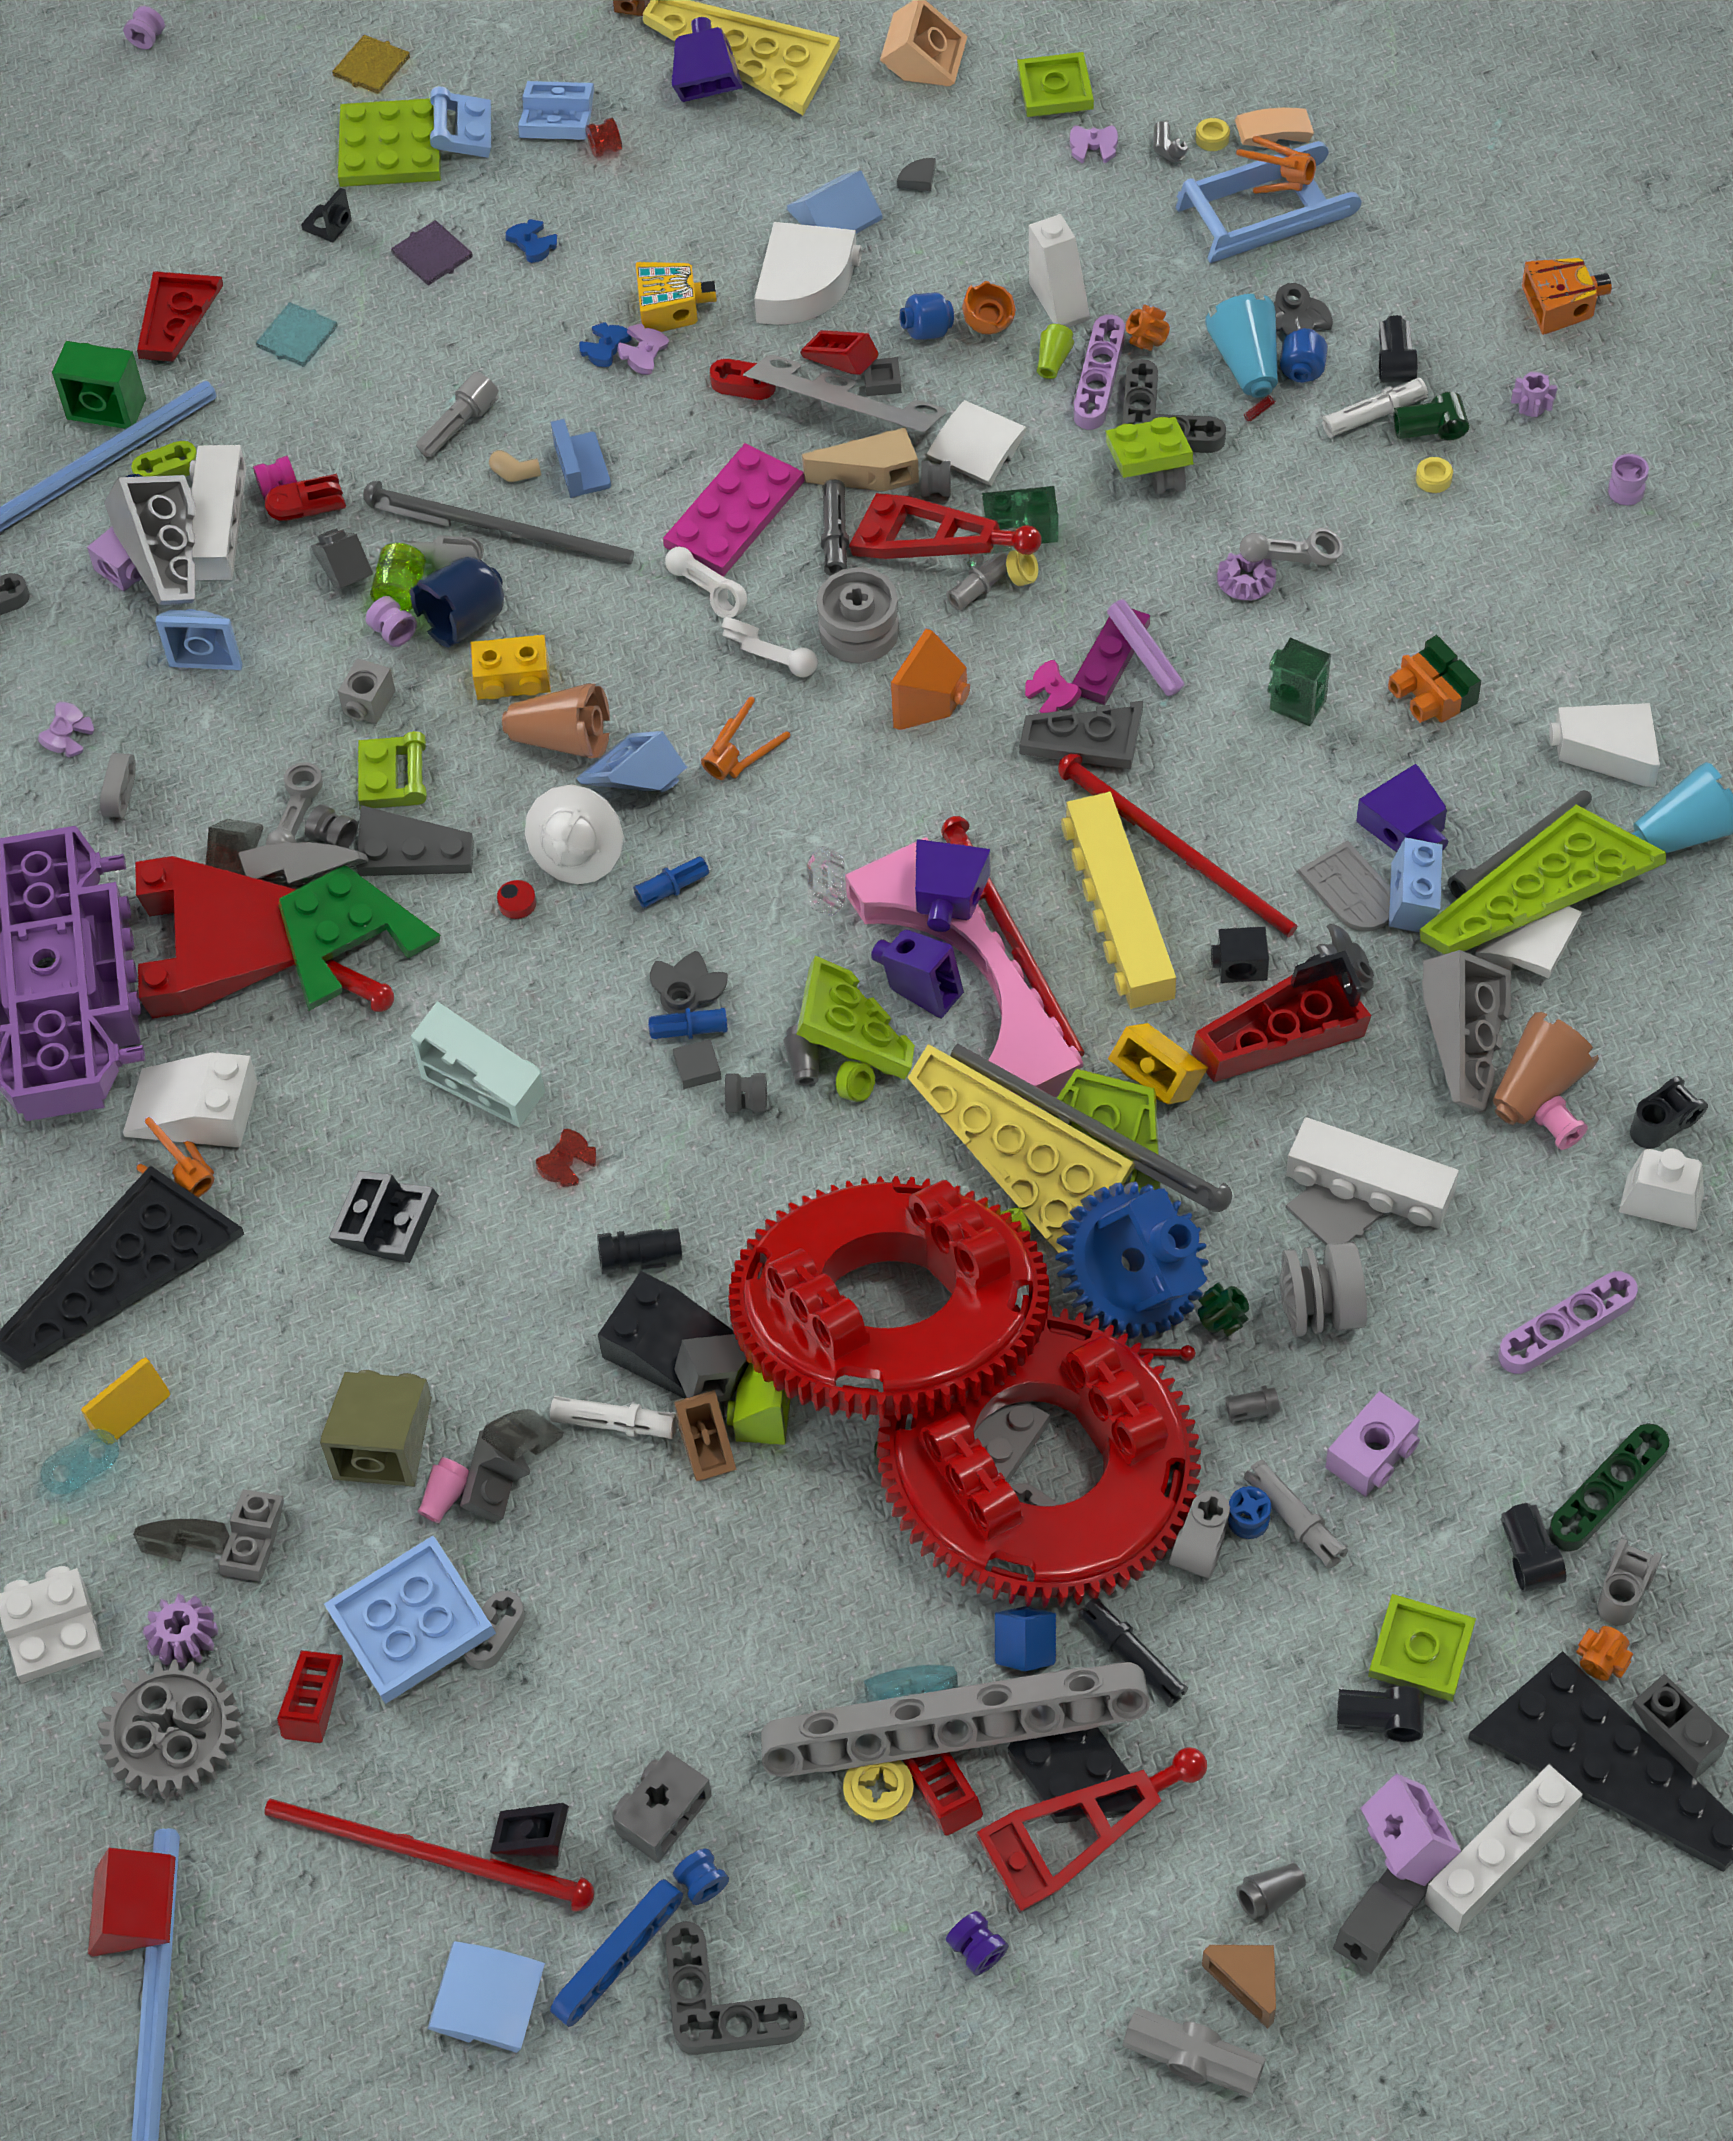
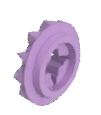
M1229 553L1227 559L1219 564L1217 581L1220 588L1227 595L1239 600H1255L1265 596L1272 590L1276 581V569L1273 568L1270 559L1249 562L1242 557L1241 553L1238 555ZM1240 568L1246 572L1253 570V578L1247 574L1240 576Z

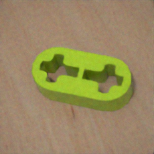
M176 441L141 454L132 462L133 476H189L191 460H196V447L188 441ZM184 456L185 460L180 461L179 457ZM151 469L152 472L147 473L145 470Z

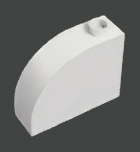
M774 222L754 298L756 323L773 325L800 323L820 316L835 306L849 287L854 266H860L862 246L856 245V230Z

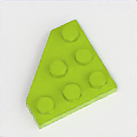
M815 956L808 969L796 1035L804 1037L813 1044H820L835 1050L849 1059L858 1060L873 1066L884 1074L894 1075L905 1080L912 1068L915 1045L906 1035L898 1036L890 1027L889 1022L892 1018L874 997L867 999L857 988L860 981L851 970Z

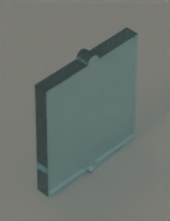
M289 302L256 341V346L276 355L278 360L286 359L305 367L336 330L338 325L336 321L317 314L315 309L310 311Z

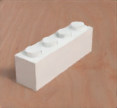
M240 445L198 446L196 460H191L190 477L193 485L189 489L195 503V517L193 518V533H195V544L193 546L195 580H233L246 476V465Z
M1305 1117L1288 1154L1286 1176L1305 1186L1318 1184L1327 1187L1335 1196L1341 1199H1352L1355 1197L1367 1201L1376 1211L1394 1213L1408 1218L1416 1225L1431 1226L1439 1229L1454 1195L1459 1170Z
M1548 1764L1428 1884L1424 1903L1456 1933H1459L1577 1814L1583 1794Z

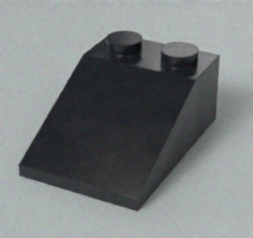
M640 1271L598 1333L602 1358L686 1399L687 1396L674 1370L682 1340L732 1335L734 1332L730 1327L677 1288Z

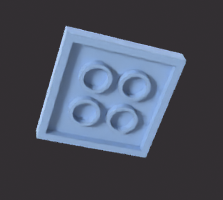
M434 1535L324 1603L385 1704L496 1634L491 1623Z

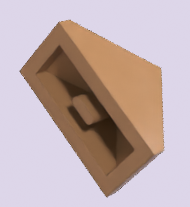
M715 1390L674 1402L679 1431L696 1482L737 1470Z
M1209 1945L1203 1951L1202 1967L1268 2029L1274 2023L1276 2012L1274 1945Z

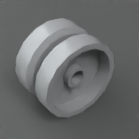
M861 567L843 569L829 576L820 586L816 599L819 635L824 648L830 655L841 661L857 664L875 661L888 654L895 646L900 632L898 597L893 583L887 576L878 571Z

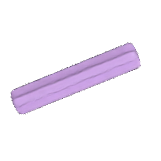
M1124 599L1113 603L1107 610V614L1167 696L1178 693L1183 688L1184 681Z

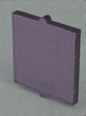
M436 220L417 232H411L408 238L391 248L392 254L428 286L447 273H454L455 268L473 257L472 252Z

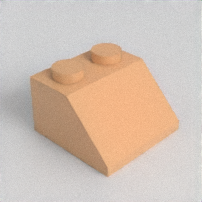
M912 0L893 13L880 61L903 81L951 86L955 84L968 36L926 0Z

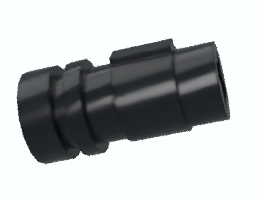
M678 1228L646 1230L625 1235L624 1231H619L617 1236H611V1233L597 1234L602 1275L616 1273L617 1268H621L622 1272L629 1271V1267L641 1266V1270L667 1267V1262L682 1260V1246Z

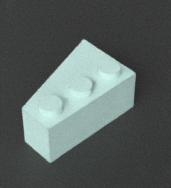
M438 1001L411 1035L422 1079L519 1128L545 1094L542 1073L536 1065L530 1061L523 1060Z

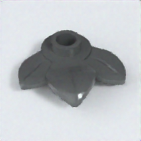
M1287 283L1278 289L1274 302L1276 332L1282 329L1287 336L1303 328L1312 330L1313 328L1320 330L1332 329L1333 319L1329 308L1324 302L1310 297L1308 290L1304 286L1297 283ZM1287 296H1295L1299 301L1292 302Z
M1335 924L1327 925L1332 944H1319L1316 948L1320 954H1326L1327 956L1346 951L1361 983L1362 992L1370 991L1374 986V973L1369 966L1365 952L1359 944L1352 943L1350 936L1343 928Z
M694 951L682 958L674 967L662 961H655L650 971V982L652 987L661 994L662 1008L668 1014L684 1013L685 1008H689L690 1012H693L699 1004L717 999L726 988L728 974L725 972L708 973L701 954L698 951ZM678 998H685L683 1001H675Z

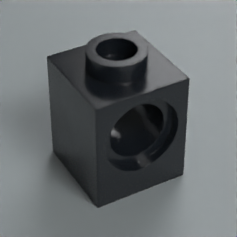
M1266 926L1218 929V944L1211 945L1212 968H1219L1220 983L1268 980L1269 953Z

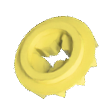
M901 1760L849 1768L843 1782L845 1802L848 1803L855 1815L865 1817L871 1823L883 1819L891 1821L895 1815L901 1811H906L907 1805L913 1796L912 1775L908 1767ZM880 1773H883L885 1788L890 1789V1792H882L878 1801L874 1802L872 1790L867 1789V1786H875L876 1781L879 1780Z

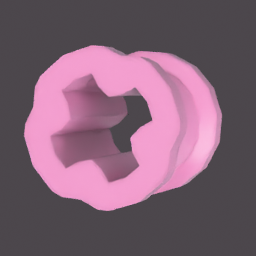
M1556 1096L1545 1102L1538 1109L1534 1118L1538 1125H1544L1556 1138L1555 1145L1561 1150L1576 1144L1588 1129L1584 1121L1577 1120L1566 1108V1101L1561 1096Z

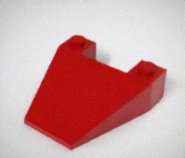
M175 856L135 862L136 896L149 917L174 913L176 958L138 963L139 999L152 1019L191 1013L295 965L279 909V898L296 889Z

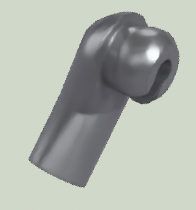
M1164 121L1157 122L1154 125V151L1170 162L1183 160L1184 155L1188 151L1186 142L1183 141L1179 145V138L1171 141L1170 125Z

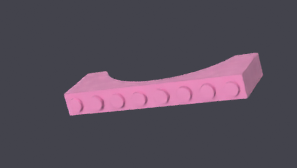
M916 842L846 874L847 898L865 924L900 925L927 932L957 948L978 967L994 992L1002 1019L998 1040L988 1060L1053 1097H1057L1074 1071L1083 1067L1082 1058L1074 1046L1068 1047L1064 1041L1063 1031L1058 1021L1054 1017L1049 1018L1043 1010V1001L1035 988H1028L1024 982V974L1016 960L1010 961L1005 954V946L1001 937L996 931L991 933L986 925V918L980 906L977 904L972 918L968 920L952 918L950 929L946 932H937L927 926L929 915L920 914L916 911Z

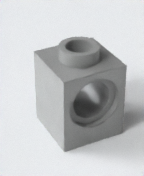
M357 658L338 690L343 714L357 721L365 720L377 724L396 691L391 668Z

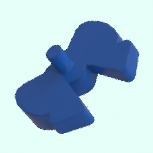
M529 219L527 223L513 225L505 233L506 241L516 243L525 252L526 260L530 263L544 260L549 255V249L557 248V234L538 238L536 233L544 229L543 221Z
M606 322L592 326L593 334L600 337L599 343L580 341L581 356H588L589 361L597 367H609L613 363V355L618 351V344L630 342L632 336L627 333L628 329L623 326H608Z

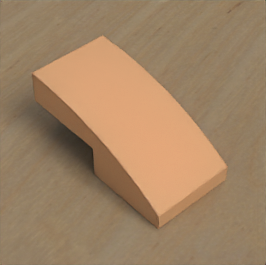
M1303 108L1261 109L1237 115L1235 119L1242 145L1263 147L1252 141L1254 136L1275 143L1278 139L1309 143L1314 134L1307 110Z

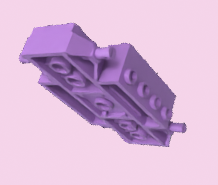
M76 826L0 838V1091L18 1114L23 1113L26 1121L105 1108L104 1099H106L114 1083L119 1067H122L123 1064L146 1061L143 1045L119 1049V1047L141 1044L138 1015H141V1006L138 993L135 991V983L138 982L135 961L132 959V951L135 950L128 920L131 919L128 896L121 897L116 882L98 885L101 879L100 875H104L105 872L126 870L125 856L122 853L101 858L100 853H95ZM51 957L56 959L50 967H36L38 962L44 958Z

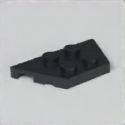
M1098 1727L1010 1742L1008 1746V1755L1040 1802L1130 1774ZM1134 1787L1096 1801L1104 1816L1111 1818V1814L1130 1812L1143 1800ZM1080 1805L1050 1815L1056 1824L1077 1822L1079 1819L1087 1817Z

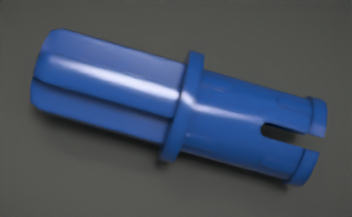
M696 857L672 870H669L667 867L663 868L662 873L633 886L634 893L640 905L645 909L672 894L675 896L680 895L681 888L707 876L709 869L702 857Z
M685 1008L684 1013L651 1016L648 1019L649 1034L652 1039L688 1036V1039H693V1035L725 1033L728 1031L725 1008L690 1012L689 1008Z

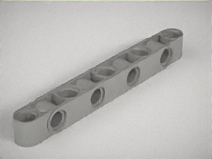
M1122 1662L818 1710L810 1714L775 1719L768 1722L761 1731L762 1765L764 1770L770 1775L789 1777L1088 1730L1101 1725L1132 1721L1141 1718L1149 1709L1150 1700L1145 1674L1138 1665L1131 1662Z

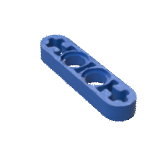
M666 1879L659 1881L559 1992L551 2005L550 2012L568 2027L576 2024L674 1914L681 1904L683 1893Z

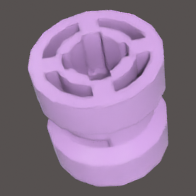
M1624 454L1617 457L1613 462L1608 494L1614 502L1628 506L1640 502L1644 497L1649 466L1642 457L1635 454Z
M383 596L376 600L366 614L365 621L367 625L376 632H382L383 639L393 647L405 644L414 635L417 628L416 619L409 612L401 611L400 604L390 596Z

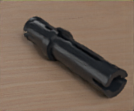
M1093 1598L1085 1605L1088 1611L1081 1609L1078 1617L1104 1641L1103 1647L1108 1652L1114 1651L1124 1662L1138 1665L1145 1674L1146 1684L1169 1708L1182 1699L1178 1694L1185 1695L1188 1687L1132 1633L1133 1627L1128 1622H1121L1099 1598Z

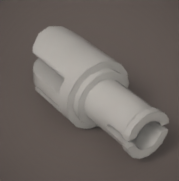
M438 535L433 542L402 540L400 544L401 563L432 564L436 571L464 557H475L481 560L484 554L483 544L478 539Z

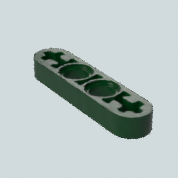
M1647 1423L1637 1427L1554 1514L1549 1527L1551 1542L1563 1551H1575L1581 1548L1663 1462L1670 1442L1667 1432L1656 1424ZM1651 1440L1656 1441V1449L1653 1447L1649 1448L1642 1455L1640 1461L1637 1455L1641 1450L1642 1443H1648ZM1615 1465H1626L1633 1470L1635 1477L1630 1481H1619L1612 1475L1611 1469ZM1589 1493H1600L1607 1499L1608 1505L1604 1509L1595 1510L1588 1507L1584 1497ZM1577 1514H1579L1582 1519L1578 1523L1576 1534L1573 1532L1567 1535L1562 1534V1526H1570L1576 1520Z

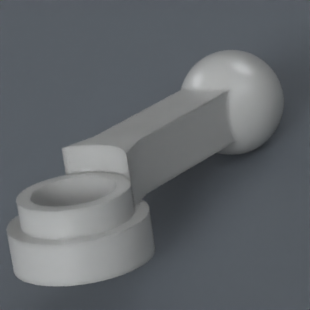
M1326 528L1315 529L1304 542L1268 539L1259 533H1250L1242 539L1240 553L1249 562L1270 559L1300 562L1306 565L1313 562L1317 565L1325 566L1335 563L1343 553V543L1337 534ZM1316 545L1322 546L1328 554L1322 553Z
M303 762L294 764L286 770L284 782L285 788L290 794V800L277 829L268 835L266 845L296 842L295 836L306 810L313 804L312 798L319 793L323 785L321 771L316 765ZM301 781L313 782L307 787L295 786Z

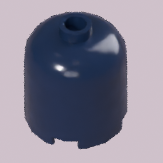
M464 557L419 580L417 585L410 589L411 603L416 616L419 617L423 614L432 627L427 633L440 645L449 648L454 644L462 642L499 615L504 605L503 581L495 568L489 567L485 562L475 557Z

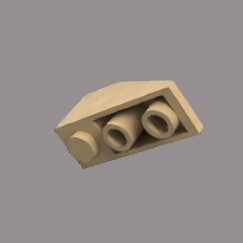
M906 428L886 431L878 435L851 440L847 443L824 449H816L802 454L806 483L825 485L826 481L836 479L842 481L845 487L888 491L919 483L918 458Z

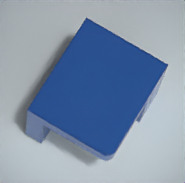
M1027 1606L996 1612V1664L1021 1671L1054 1665L1056 1662V1613Z

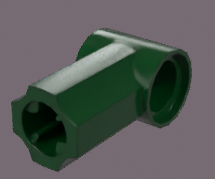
M1455 392L1441 393L1431 403L1394 408V429L1399 439L1438 434L1441 439L1456 440L1463 437L1470 428L1462 398Z

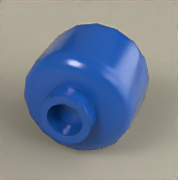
M938 292L913 294L908 297L905 307L900 309V324L903 329L907 330L910 337L915 340L941 338L953 326V306L949 300H946Z
M1306 328L1288 334L1282 343L1280 369L1283 374L1289 379L1300 383L1314 381L1321 377L1325 371L1328 351L1325 339L1316 331Z

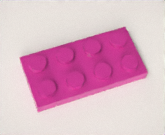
M744 443L663 537L664 547L669 550L675 547H684L692 553L695 560L724 577L805 482L804 472Z

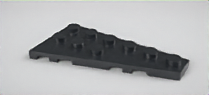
M150 1165L0 1329V1355L21 1370L28 1368L244 1235L242 1227Z
M1563 1651L1470 1731L1468 1739L1481 1746L1486 1744L1504 1753V1758L1517 1765L1523 1763L1541 1772L1549 1764L1583 1794L1582 1798L1608 1812L1611 1809L1632 1820V1825L1644 1831L1649 1829L1673 1842L1674 1847L1724 1872L1733 1864V1814Z

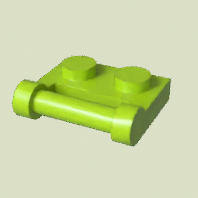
M412 731L406 733L404 737L358 740V802L360 810L361 805L370 808L420 805L426 801V787L423 785L422 752L426 749V737L423 733ZM407 754L408 785L404 788H398V755Z

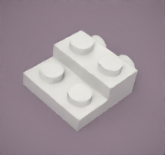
M66 1566L55 1567L46 1572L45 1579L31 1584L26 1580H16L8 1583L3 1589L4 1592L0 1593V1619L9 1642L17 1677L21 1683L104 1656L85 1583L78 1568L70 1570Z

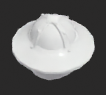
M572 784L552 787L535 800L526 817L525 837L529 852L541 869L557 880L577 885L596 882L612 871L621 856L624 835L619 816L606 799L589 788Z

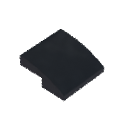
M358 1171L329 1239L335 1244L357 1252L383 1259L410 1263L439 1195L433 1187L400 1184L392 1174Z

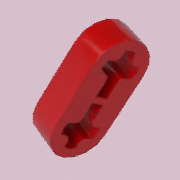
M720 359L710 367V383L712 388L718 393L754 400H764L771 397L776 391L775 385L762 381L758 384L759 380L743 376L744 373L757 363L735 359Z

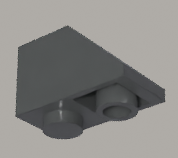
M337 528L317 536L319 542L311 545L314 555L335 588L341 589L374 575L359 538L355 533L345 532L344 529L339 531Z
M735 1334L682 1340L674 1370L687 1398L715 1390L719 1402L730 1400L737 1390L749 1362L746 1361L744 1352L740 1351Z
M1665 1674L1633 1701V1706L1647 1732L1695 1779L1722 1756L1730 1735Z

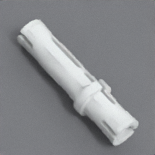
M1418 377L1399 387L1384 388L1380 394L1323 416V428L1326 434L1333 438L1388 414L1393 416L1394 408L1409 406L1428 399L1427 387L1424 381Z
M554 1396L550 1408L551 1422L626 1432V1435L630 1437H637L638 1434L674 1439L677 1430V1416L675 1412L642 1409L640 1404L632 1403L628 1407Z

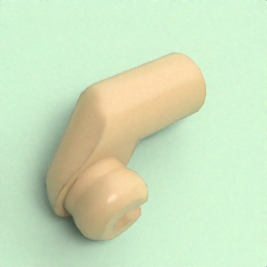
M497 450L490 456V468L508 482L541 476L537 458L519 462L502 450Z

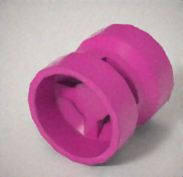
M288 456L277 458L274 464L266 465L261 463L253 466L256 481L264 500L272 488L297 482Z

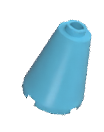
M1244 294L1232 297L1216 305L1217 312L1212 317H1210L1209 313L1207 314L1205 325L1242 391L1254 398H1262L1269 395L1278 383L1276 310L1274 302L1269 296L1264 295L1265 300H1259L1255 298V294Z
M1705 762L1692 771L1633 824L1635 832L1631 834L1666 853L1732 835L1733 793L1730 788L1724 789L1720 783L1716 782V780L1722 778L1721 774L1712 764Z

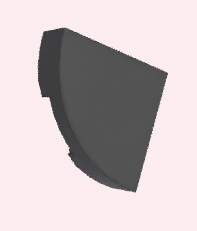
M936 158L919 159L904 167L898 175L897 188L931 191L936 169Z

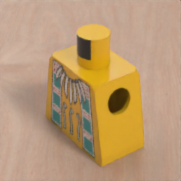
M636 262L640 314L644 328H652L664 332L693 325L698 321L696 304L717 302L715 281L694 283L692 265L689 263Z

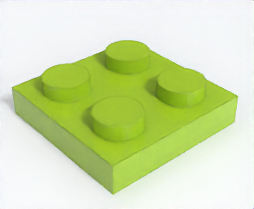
M1084 52L1017 59V71L1027 117L1094 109V98Z
M1158 417L1150 422L1135 425L1122 424L1117 428L1105 430L1107 446L1123 478L1194 464L1193 451L1176 417Z
M1392 1594L1368 1677L1397 1686L1415 1687L1423 1691L1424 1694L1453 1702L1476 1618Z

